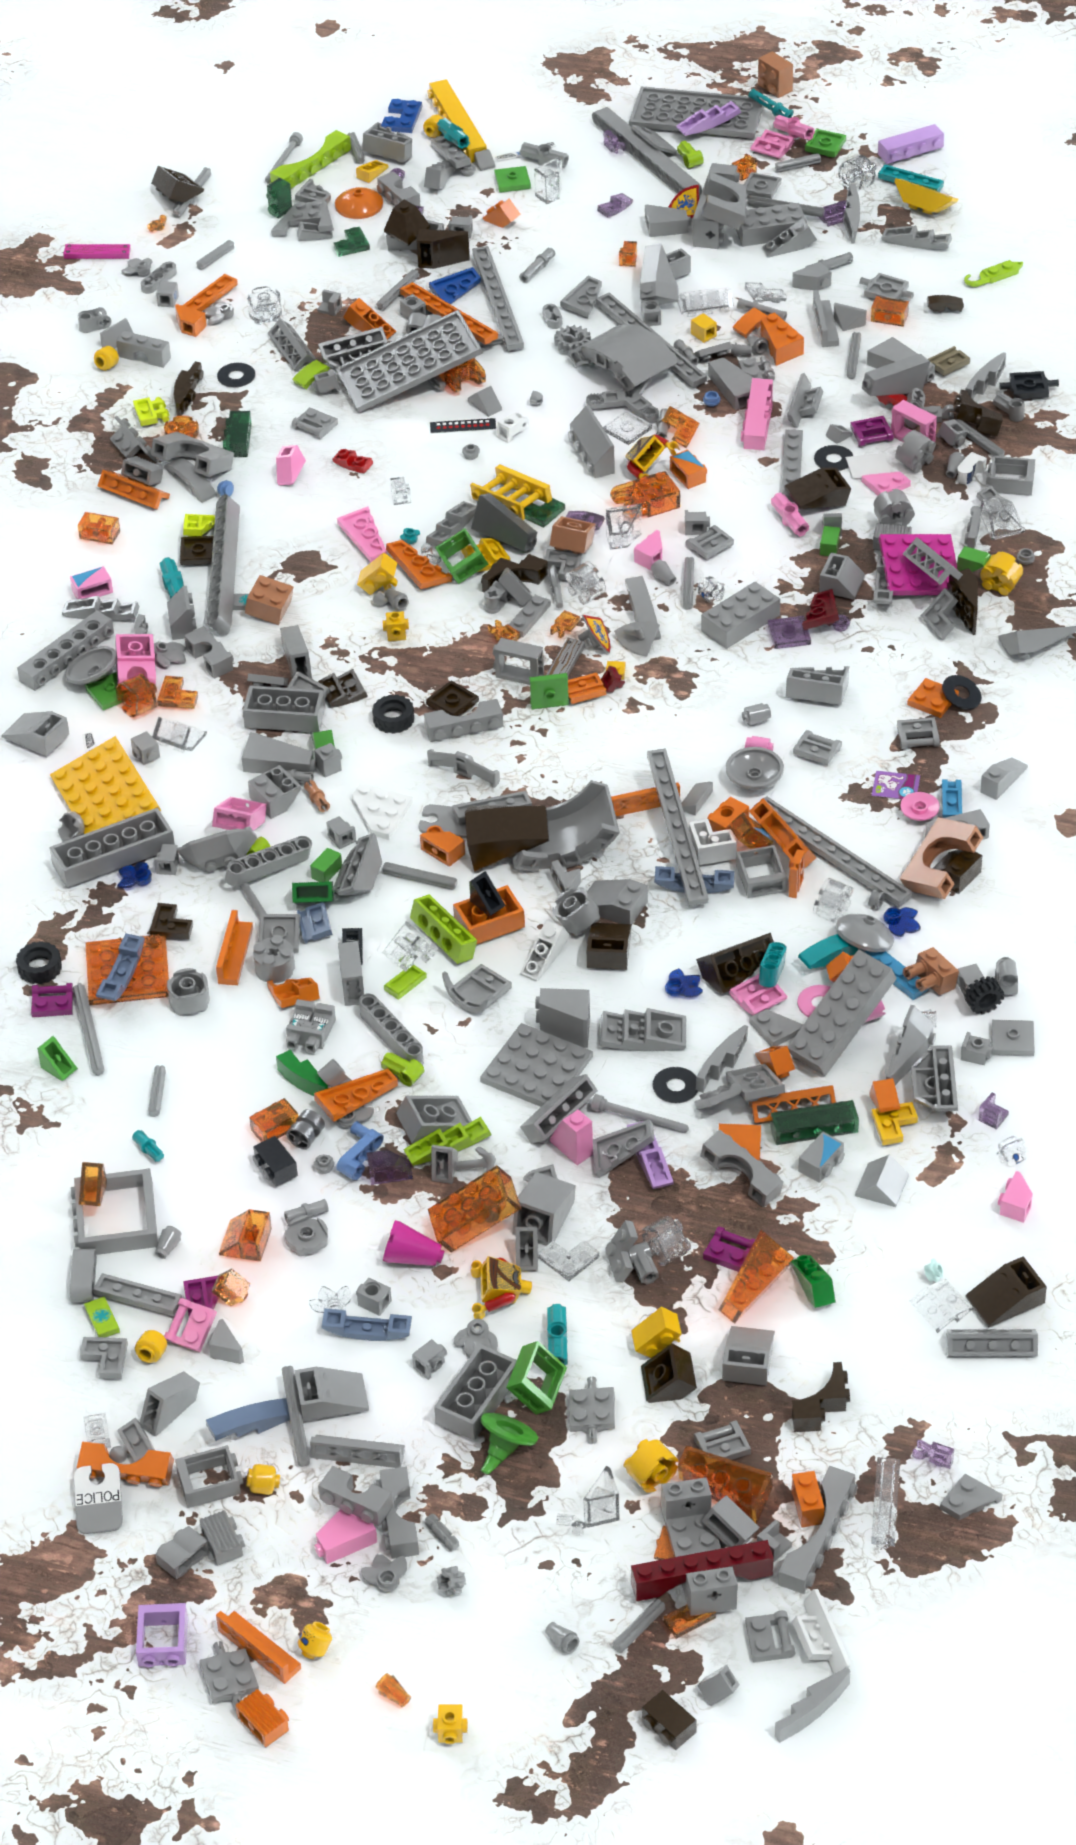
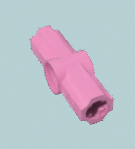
M778 115L773 122L774 128L787 132L793 138L800 137L809 141L815 133L813 127L800 123L798 117L787 118Z
M781 492L771 498L772 506L782 517V524L789 526L794 534L799 537L805 535L809 530V525L798 512V506L790 502L785 494Z

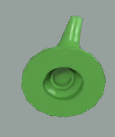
M498 1413L483 1414L480 1421L490 1431V1445L481 1472L489 1475L520 1445H535L539 1438L536 1432L524 1423L509 1416Z

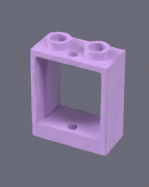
M186 1603L138 1605L136 1643L138 1666L154 1667L186 1664L188 1625ZM179 1625L178 1646L144 1648L145 1626Z

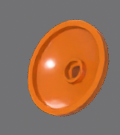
M365 187L345 190L335 200L336 211L340 215L351 219H364L374 216L383 207L382 196L375 190Z

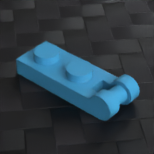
M942 779V818L962 814V781Z

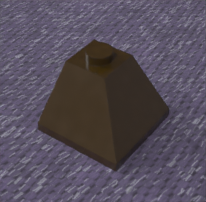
M403 199L392 209L384 232L409 246L417 239L419 229H429L430 224L417 206Z

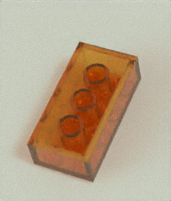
M496 1165L427 1210L437 1242L452 1253L519 1211L521 1206L511 1176Z

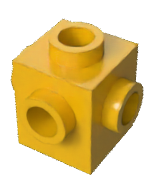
M404 611L387 612L386 620H382L383 631H387L388 641L406 640L405 630H409L408 618H404Z
M438 1704V1718H433V1733H438V1743H463V1733L468 1731V1719L463 1716V1704Z

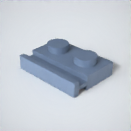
M324 902L306 907L301 912L297 910V914H300L301 917L300 928L305 944L311 939L315 941L333 935Z

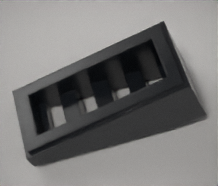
M342 928V943L354 942L347 941V939H358L361 965H363L362 928Z

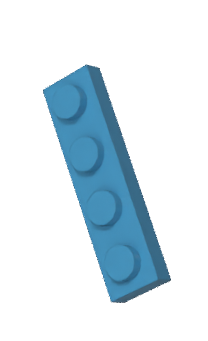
M859 949L892 968L897 978L893 985L912 1000L928 991L927 989L920 992V989H917L915 982L917 979H920L918 976L910 980L904 977L903 968L905 966L886 951L870 952Z

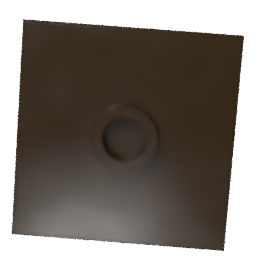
M214 536L181 537L180 565L212 564Z
M452 680L426 699V705L436 711L443 710L452 716H461L479 702V696Z

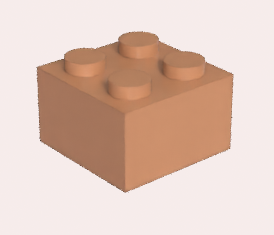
M773 51L759 57L758 85L778 98L792 92L793 64Z
M561 516L552 526L549 546L560 551L570 550L574 554L585 553L593 544L596 524Z
M259 575L247 597L245 614L279 625L291 603L294 586Z

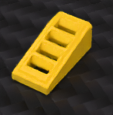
M378 160L371 161L356 168V177L370 183L389 168V165Z

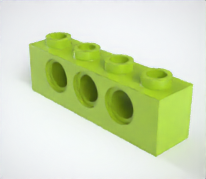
M430 894L414 899L410 919L457 964L473 959L477 939Z

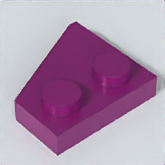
M225 1274L183 1281L186 1299L214 1309L220 1297L216 1289L220 1281L224 1284L226 1283ZM188 1309V1316L190 1317L192 1310Z

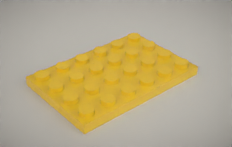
M116 736L50 774L70 810L82 817L85 826L84 834L157 807L161 811Z

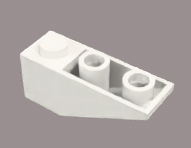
M548 920L545 921L520 974L539 981L559 956L570 935L563 926Z

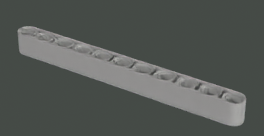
M605 107L592 113V119L596 126L677 194L687 187L699 184L663 152L654 148L637 134L627 122L610 108ZM700 185V196H701L702 187H701V185Z
M227 494L222 495L216 503L207 624L220 635H225L232 625L240 505Z

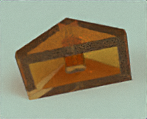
M82 1162L79 1205L101 1206L107 1186L104 1163Z

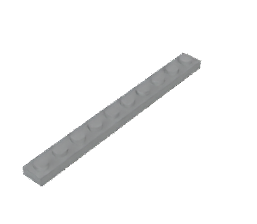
M489 246L472 248L474 260L507 351L523 349L524 342Z
M610 292L596 298V304L619 324L638 325L661 339L675 353L679 361L671 369L694 388L707 382V375Z
M663 748L647 751V759L688 905L708 903V894L667 750Z
M768 796L764 798L808 848L870 889H876L878 893L884 892L885 899L897 907H900L912 898L911 890Z

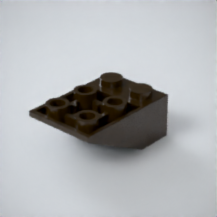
M419 229L416 240L418 268L435 269L470 260L468 231Z
M836 467L820 468L784 486L799 509L846 506L852 489Z
M968 568L959 571L963 574L959 580L950 574L947 588L958 600L952 608L956 616L962 620L966 629H969L973 635H976L978 579Z
M593 923L587 942V968L627 970L632 924Z
M1022 1256L1001 1266L968 1292L965 1297L989 1328L1044 1304L1047 1286L1025 1257Z

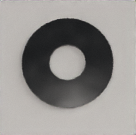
M245 363L227 364L220 368L217 373L218 381L227 387H242L251 383L255 378L254 368ZM233 371H241L244 374L238 379L229 377V374Z
M828 445L816 451L814 461L820 468L836 467L838 471L849 467L845 457H851L853 453L843 446ZM830 454H838L842 459L838 462H830L826 457Z
M960 675L948 676L943 681V694L951 704L965 710L978 707L982 696L979 688L973 681ZM961 686L965 688L969 693V697H959L955 693V687Z
M682 1067L665 1068L654 1077L653 1090L659 1098L666 1102H687L698 1093V1090H696V1075ZM671 1079H680L685 1083V1087L681 1091H672L668 1088L667 1083Z

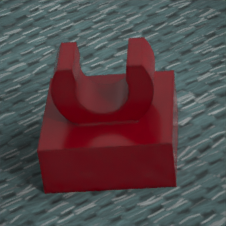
M609 666L601 678L604 688L610 693H613L616 687L622 688L625 684V681L621 680L622 675L613 666Z

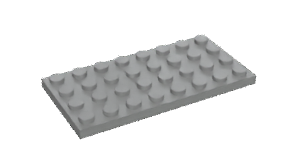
M641 86L629 125L631 127L637 125L651 130L679 131L676 125L699 110L703 109L706 112L715 105L721 108L732 101L739 107L740 114L714 128L697 134L754 139L764 106L748 96Z
M456 310L335 369L356 409L360 413L449 369L461 365L483 354L461 313L459 310Z

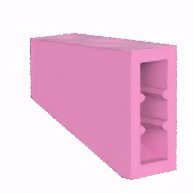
M578 1109L560 1122L550 1137V1142L576 1165H579L593 1155L592 1121Z
M340 1509L316 1533L317 1544L314 1547L319 1557L323 1556L325 1562L329 1564L377 1543L376 1528L373 1523H367L360 1517L347 1514Z

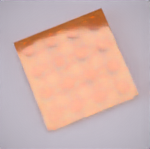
M166 935L141 936L145 938L139 962L127 988L116 1001L98 998L96 993L103 979L107 980L119 955L118 948L123 938L86 942L89 1005L169 997L167 989L169 971Z

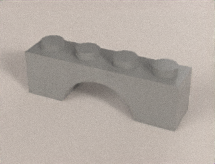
M497 699L479 702L477 709L465 716H452L443 710L424 713L425 729L430 742L504 727L503 712Z
M719 1130L703 1143L700 1156L716 1169L734 1167L745 1173L750 1181L748 1196L763 1208L781 1193L784 1181L776 1173L766 1168L763 1162L749 1154L747 1149L739 1146L731 1136Z
M407 1466L379 1470L380 1479L376 1480V1485L392 1492L393 1507L382 1521L383 1531H388V1536H384L385 1548L391 1551L392 1559L400 1556L419 1555L415 1522L404 1520L396 1513L398 1507L403 1502L411 1499Z

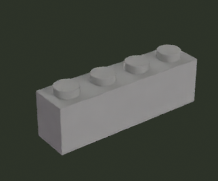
M587 1074L573 1077L527 1119L520 1128L531 1144L545 1141L554 1133L564 1118L577 1111L598 1092L597 1088Z

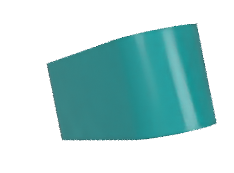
M780 942L769 944L760 965L758 983L761 986H776L785 965L787 950L785 944Z

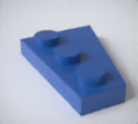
M471 267L429 282V288L435 296L452 304L479 284L481 277Z

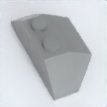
M383 327L319 343L318 347L323 361L337 368L387 344L388 341Z
M251 827L226 830L190 841L177 848V852L185 861L205 872L214 871L219 867L228 866L232 860L245 856L256 841L257 835Z
M374 833L358 838L357 845L344 860L333 887V891L338 895H358L373 889L382 865L378 841Z
M952 1045L930 1046L927 1052L911 1067L914 1102L935 1111H958Z

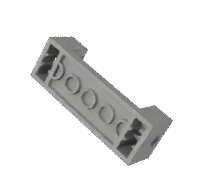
M711 164L709 173L711 172L739 182L740 173L737 172L736 165ZM702 190L693 217V247L719 249L720 243L724 241V233H722L724 224L702 216V207L708 197Z
M707 1477L661 1484V1511L674 1557L721 1549L718 1537L701 1521L711 1509L712 1494ZM733 1567L686 1573V1582L682 1584L690 1616L737 1609L738 1584Z

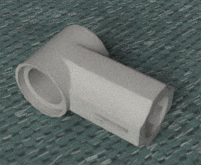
M1002 392L996 394V397L993 399V405L1008 413L1011 421L1019 422L1024 419L1025 403L1022 399H1012Z
M643 1242L633 1245L628 1254L641 1283H646V1285L654 1283L659 1278V1273L652 1260L648 1243Z

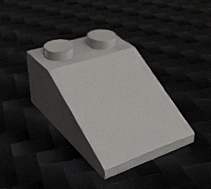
M631 879L594 881L587 891L597 904L600 917L618 924H633L648 903V885Z
M405 1096L396 1112L412 1144L439 1128L443 1133L458 1123L465 1126L472 1122L459 1096Z

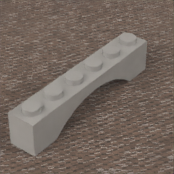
M829 1465L821 1482V1496L825 1507L823 1522L816 1534L807 1543L787 1553L778 1572L779 1586L805 1594L808 1586L812 1587L816 1577L815 1571L817 1568L820 1569L823 1564V1554L825 1550L829 1551L831 1547L832 1535L834 1532L837 1533L840 1528V1518L842 1515H846L848 1511V1501L850 1497L854 1498L858 1485L855 1484V1474Z

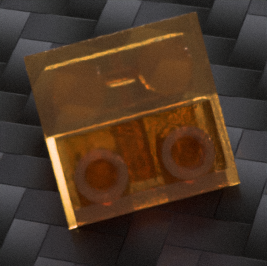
M248 1209L229 1221L219 1256L261 1262L272 1230L270 1212Z

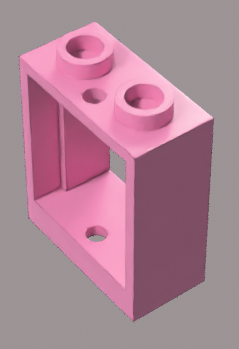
M902 400L892 408L891 430L894 438L904 442L902 439L912 431L904 427V418L920 425V432L935 442L937 416L905 400Z
M230 796L214 807L212 827L227 830L251 827L252 830H255L265 823L267 804Z

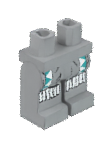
M297 999L295 1011L286 1027L287 1048L295 1050L298 1048V1045H302L310 1053H315L318 1048L323 1049L324 1042L327 1040L336 1021L335 1006L317 1003L315 1006V1002Z

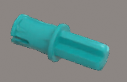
M137 1130L133 1133L132 1139L141 1147L143 1153L148 1154L155 1162H159L164 1158L163 1151L156 1145V1141L149 1138L143 1130Z

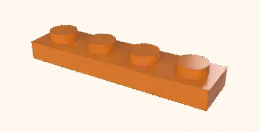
M223 274L182 306L202 312L237 286L238 281L234 277Z

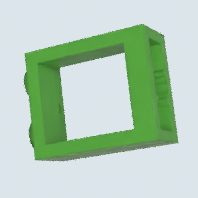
M466 528L435 547L458 584L489 565ZM471 544L475 552L452 566L448 558Z
M535 1341L522 1346L506 1388L536 1415L552 1409L567 1367L547 1350L543 1344ZM532 1362L546 1373L541 1389L527 1378Z

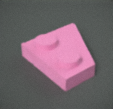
M901 472L863 475L861 481L876 495L884 491L890 492L893 491L892 489L903 490L911 486V480Z

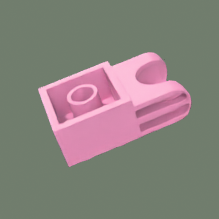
M116 634L115 651L117 653L118 689H127V684L133 680L144 682L147 689H156L153 634Z

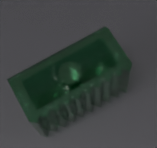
M281 178L267 185L266 194L269 206L267 208L268 212L278 219L285 215L293 204L291 200V184Z

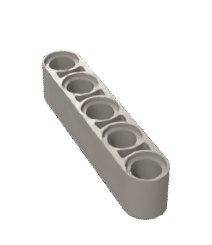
M298 836L232 860L227 866L225 881L231 886H239L304 862L309 858L312 840L307 836Z
M363 994L359 998L361 1018L396 1055L407 1061L415 1059L423 1065L422 1044L374 994Z

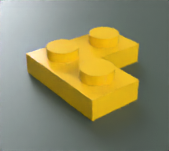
M912 1102L900 1104L899 1110L880 1113L877 1108L871 1109V1115L882 1145L903 1142L904 1136L900 1126L918 1123V1116Z

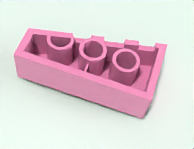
M752 378L750 396L747 400V409L745 410V420L743 421V431H741V441L744 442V449L765 450L773 407V379Z

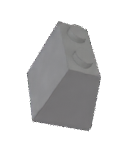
M540 988V996H536L535 1009H539L536 1010V1023H540V1030L573 1044L588 1048L590 990Z
M536 1172L515 1199L512 1234L516 1235L515 1227H537L538 1243L552 1247L574 1204L576 1185Z

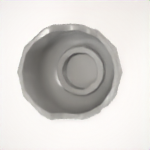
M73 811L64 813L62 818L59 819L62 822V826L58 829L60 838L63 841H67L84 835L85 826L82 817Z

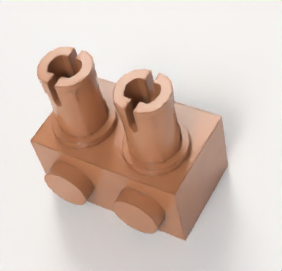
M934 947L918 953L916 963L903 968V975L908 980L916 976L920 977L915 982L920 992L932 988L938 995H942L956 988L959 970Z

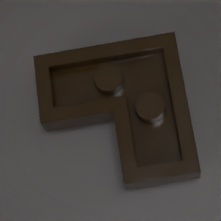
M157 903L150 927V936L189 940L193 928V920L176 919L177 904Z

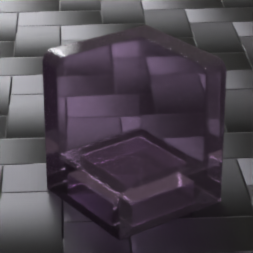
M991 1092L979 1107L978 1121L997 1130L1009 1115V1111L995 1104L996 1094Z

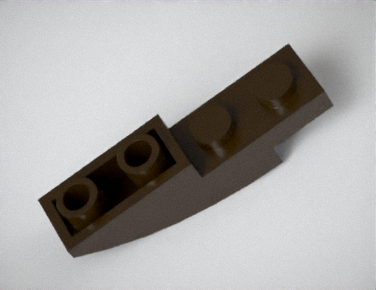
M195 361L188 371L181 370L176 379L174 401L177 417L181 418L184 412L188 410L191 402L195 400L196 392L194 390L204 376L201 362Z

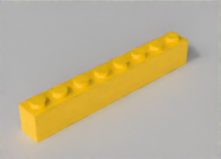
M448 80L429 83L427 94L429 99H432L433 106L437 108L438 115L447 118L463 129V132L469 137L470 144L461 150L470 158L471 163L475 162V152L486 150L487 145Z

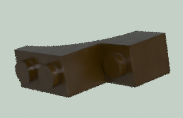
M961 389L959 395L956 394L954 399L956 418L976 424L978 432L998 436L1003 422L1002 414L981 406L969 396L968 391Z
M528 554L519 564L500 558L482 576V592L485 593L495 581L499 582V578L506 568H509L521 582L539 585L548 575V561Z
M833 1362V1372L830 1380L819 1392L804 1399L792 1400L794 1432L821 1431V1422H825V1412L846 1411V1402H850L849 1388L845 1389V1384H848L847 1370L843 1371L842 1362Z

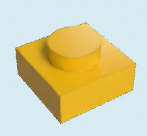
M607 661L606 670L609 666L615 667L618 673L622 675L621 680H624L626 662Z

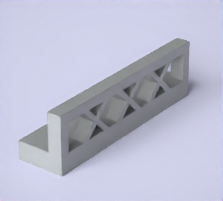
M813 290V310L822 347L839 346V338L830 300L821 301L819 291Z
M280 318L268 332L270 338L297 372L305 362L311 363L317 360L292 325ZM280 328L279 335L275 336L274 334ZM287 338L286 344L282 345L283 339ZM293 347V352L289 354L290 348ZM301 356V359L296 363V357Z
M917 537L903 553L905 557L940 585L950 574L957 580L963 575ZM916 547H917V553L911 555V553H912V552L916 549ZM926 556L925 561L920 562L921 557ZM934 563V568L929 569L930 564ZM944 570V572L938 577V572Z
M946 1329L948 1356H1038V1333L1036 1329Z
M324 1435L311 1436L310 1440L312 1458L399 1468L402 1466L405 1453V1445Z

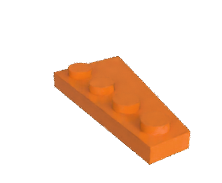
M399 540L386 544L388 553L420 589L452 582L453 576L450 573L445 574L440 566L432 565L429 562V558L418 555V551L405 541Z
M387 1068L314 1093V1100L329 1118L335 1122L397 1087L398 1079Z

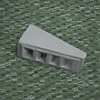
M300 222L297 231L298 241L329 239L333 237L332 231L319 232V224Z

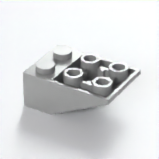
M53 711L22 714L1 737L48 756L70 733L67 717Z
M731 1326L725 1346L722 1380L767 1386L775 1331Z
M318 1366L294 1370L303 1422L369 1411L362 1373Z

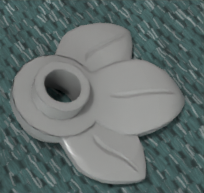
M139 258L130 259L127 262L128 267L121 272L124 274L137 272L140 276L150 273L153 261L150 258L143 260Z
M216 302L213 306L206 308L203 312H205V316L210 317L208 325L232 317L234 315L233 305L226 304L225 302Z
M154 643L156 661L161 666L168 668L171 662H186L183 653L186 647L181 643Z
M363 1105L338 1119L337 1123L342 1127L348 1128L356 1121L364 1122L372 1117L374 1108H364Z
M482 1319L470 1321L467 1328L460 1330L454 1338V1346L464 1347L469 1358L479 1344L495 1351L498 1348L495 1334L489 1331L488 1324ZM476 1326L482 1328L480 1331H474Z
M377 1553L372 1567L362 1568L361 1573L365 1581L376 1584L382 1591L389 1592L398 1587L399 1578L407 1571V1562L404 1556L397 1557L391 1562L384 1555Z

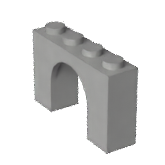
M710 172L704 184L703 193L708 195L702 207V216L739 230L740 225H744L747 218L745 215L748 202L746 200L748 196L746 186Z
M173 432L153 438L151 456L162 460L175 457L195 458L194 472L209 477L231 470L234 452L179 432Z

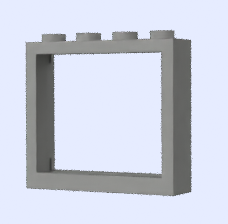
M150 1168L74 1178V1187H71L72 1200L75 1199L76 1203H72L73 1216L77 1215V1219H73L74 1232H78V1235L74 1236L75 1247L80 1249H96V1255L157 1247L158 1236ZM144 1187L146 1230L85 1237L82 1194Z

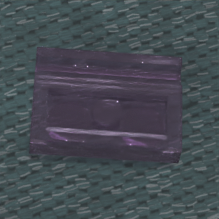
M843 200L824 206L825 214L819 218L824 223H827L828 227L843 222L846 201Z

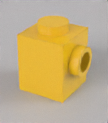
M703 313L691 319V334L705 343L717 336V322Z

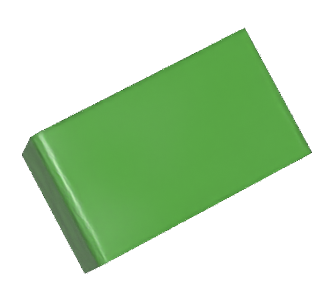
M824 526L820 542V555L829 556L830 553L837 554L840 542L839 527Z
M326 848L310 865L311 878L318 882L329 881L341 869V853Z

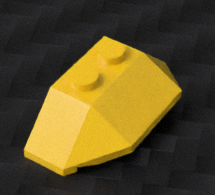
M895 178L894 182L903 202L909 204L908 207L917 210L919 207L923 209L922 212L932 215V212L939 213L958 202V198Z

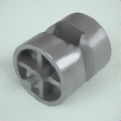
M305 1109L298 1116L297 1122L288 1129L286 1133L287 1138L294 1146L300 1149H308L314 1142L315 1137L324 1129L325 1122L318 1113Z

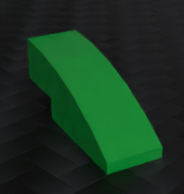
M291 1050L276 1056L277 1070L295 1087L312 1096L316 1092L328 1089V1085L321 1079L317 1070L308 1059L300 1062Z

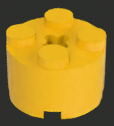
M997 552L995 555H991L980 572L982 586L986 590L992 589L998 591L1003 596H1007L1023 575V567L1015 562L1016 558L1011 554Z
M644 1439L637 1445V1450L634 1454L625 1460L623 1466L645 1492L651 1493L656 1491L655 1486L668 1483L678 1469L676 1462H679V1460L660 1440L648 1441Z

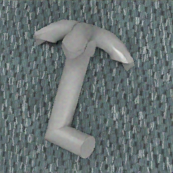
M477 1147L475 1151L483 1157L482 1159L458 1161L457 1156L455 1170L487 1168L482 1185L488 1184L494 1173V1163L496 1161L492 1153H488L482 1147Z

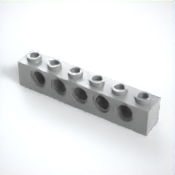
M96 610L17 667L19 682L34 691L66 669L76 657L95 648L114 634L112 619Z

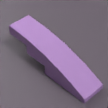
M730 101L721 108L715 105L706 112L701 109L676 125V128L684 136L700 133L730 120L740 114L741 111L738 106Z
M654 1135L655 1141L638 1151L636 1155L653 1189L672 1185L674 1182L662 1149L658 1146Z

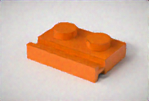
M597 672L568 680V697L571 704L607 695L606 688H604Z
M797 849L795 856H791L789 861V897L797 898V892H799L804 880L805 851Z

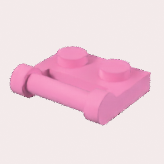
M180 1298L178 1310L169 1331L165 1332L164 1337L168 1342L200 1353L217 1311ZM187 1309L192 1310L182 1336H176Z

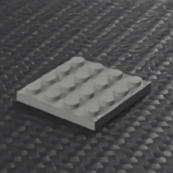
M521 1023L480 1076V1082L541 1107L570 1079L582 1073L593 1058V1051Z

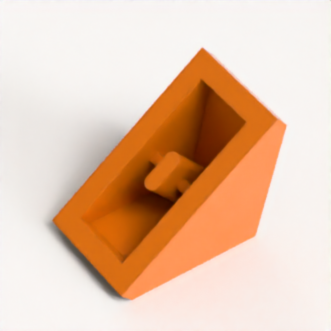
M894 1079L873 1081L869 1096L878 1111L881 1113L899 1110L900 1104Z

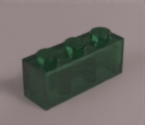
M230 411L229 418H226V429L224 430L226 440H223V449L234 452V457H248L252 428L251 411Z

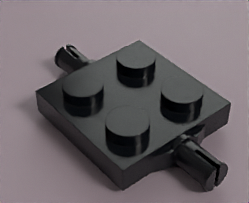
M1044 371L1009 373L1010 382L999 383L1000 390L1010 389L1014 398L1022 400L1049 398L1048 388L1059 387V379L1048 380L1045 377Z

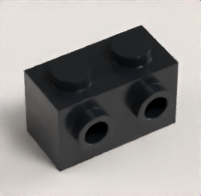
M276 1136L253 1146L254 1156L252 1158L255 1165L261 1167L265 1178L268 1181L271 1180L276 1187L298 1176L296 1161Z

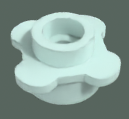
M933 1258L931 1263L924 1266L925 1275L928 1280L939 1283L940 1278L943 1277L941 1264L937 1263Z

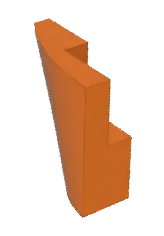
M312 978L286 979L283 984L275 985L273 980L267 981V986L273 998L281 1008L295 1005L297 999L305 1001L320 999L318 984Z

